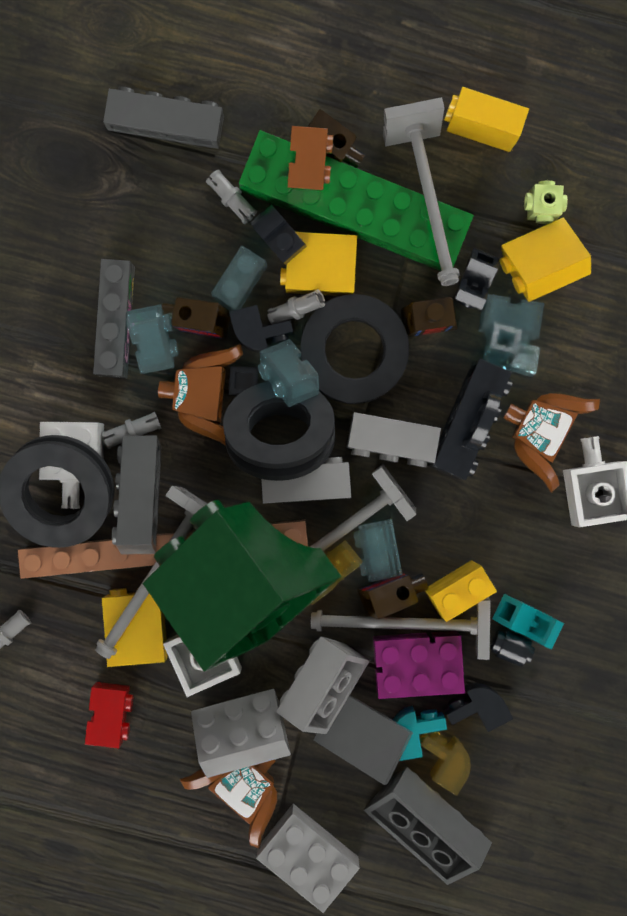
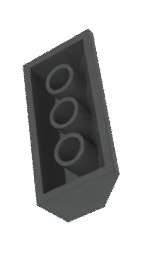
M408 767L392 776L388 784L383 786L363 810L447 885L479 870L492 844L479 829L475 828L458 810L449 805L441 798L439 793L432 790Z

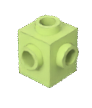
M539 181L538 184H535L525 195L524 209L528 210L527 220L536 221L538 224H549L556 221L562 215V212H566L568 199L567 195H563L564 186L555 185L554 181ZM544 199H550V204L546 203Z

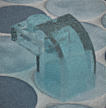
M494 322L487 333L483 360L506 370L533 377L537 373L540 348L520 342L522 330Z

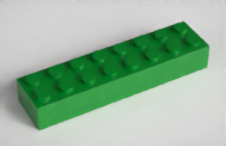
M259 131L239 181V187L243 193L346 234L357 235V238L441 271L424 195L327 156L325 165L331 166L330 184H324L323 190L289 188V163H295L296 151H290L291 142L264 131ZM437 201L452 266L454 267L474 215Z

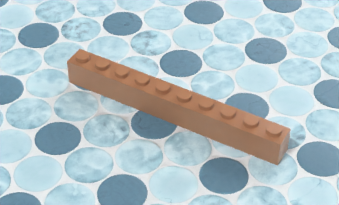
M305 519L270 523L288 538L308 546ZM190 531L186 536L185 540H187L195 531ZM174 533L157 534L156 552L171 540ZM112 539L85 541L74 546L62 548L35 546L18 550L21 579L152 566L156 562L154 559L155 554H121L116 545H113Z

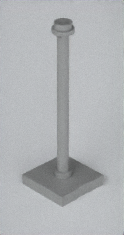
M441 97L384 109L385 126L383 127V139L385 147L412 142L441 267V272L437 274V277L443 286H449L459 281L458 276L460 273L459 269L452 266L423 139L440 136L444 114V104Z
M381 464L372 473L383 488L380 491L381 495L310 547L321 548L324 551L387 504L391 506L394 503L406 521L417 515L416 507L385 465Z
M171 486L166 497L186 509L184 513L186 517L171 540L183 536L185 539L193 527L190 523L191 517L207 503L183 487ZM155 562L144 581L159 567L157 562ZM143 584L140 585L106 639H99L96 643L95 651L104 658L110 659L112 655L117 653V649L114 646L147 598L149 592Z
M489 597L476 604V617H471V620L451 619L446 622L444 619L383 617L376 619L368 616L323 615L322 610L311 613V629H316L317 631H322V626L470 631V634L476 635L477 659L489 660L490 657Z

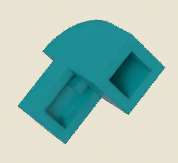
M506 594L503 595L492 618L503 626L525 635L549 649L553 648L564 625L563 622Z
M409 706L401 710L394 717L393 721L413 732L399 761L423 757L419 734L447 730L446 719L442 712L437 713V710H426L420 713L421 716H416L413 706Z

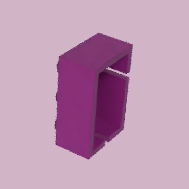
M457 631L432 632L434 642L431 643L427 633L373 636L378 699L465 693L461 635Z

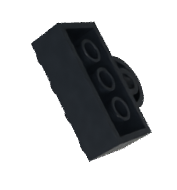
M480 358L471 363L439 438L435 463H429L428 467L460 480H466L468 476L472 477L479 463L478 460H475L477 453L480 449H485L490 438L488 432L492 424L496 423L502 409L499 407L501 398L503 396L506 397L512 387L513 381L510 380L511 371Z

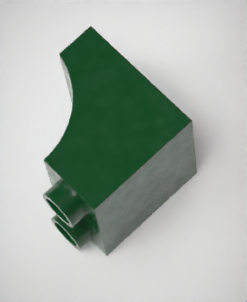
M214 500L203 506L191 517L190 523L196 531L187 540L183 536L177 537L166 543L155 553L154 559L159 564V567L142 584L205 672L267 643L342 576L321 548L308 547L288 538L267 522L250 502L225 508L220 500Z

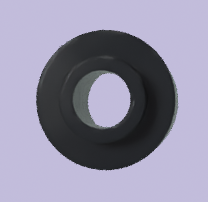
M498 630L492 640L490 651L496 653V657L522 667L525 662L528 664L531 662L535 648L531 646L532 641L507 630L504 632Z

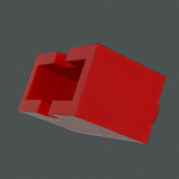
M96 682L91 687L89 710L94 711V715L91 721L88 720L85 745L119 749L124 740H128L130 723H126L127 712L132 711L134 695L129 694L130 686Z

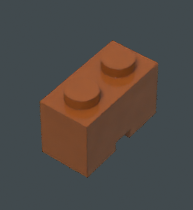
M292 126L290 151H296L295 163H289V188L323 190L324 184H330L331 166L325 165L326 153L332 154L333 135H327V128Z

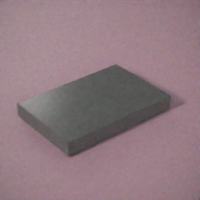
M349 695L327 734L317 733L314 741L383 785H387L413 732L352 695Z

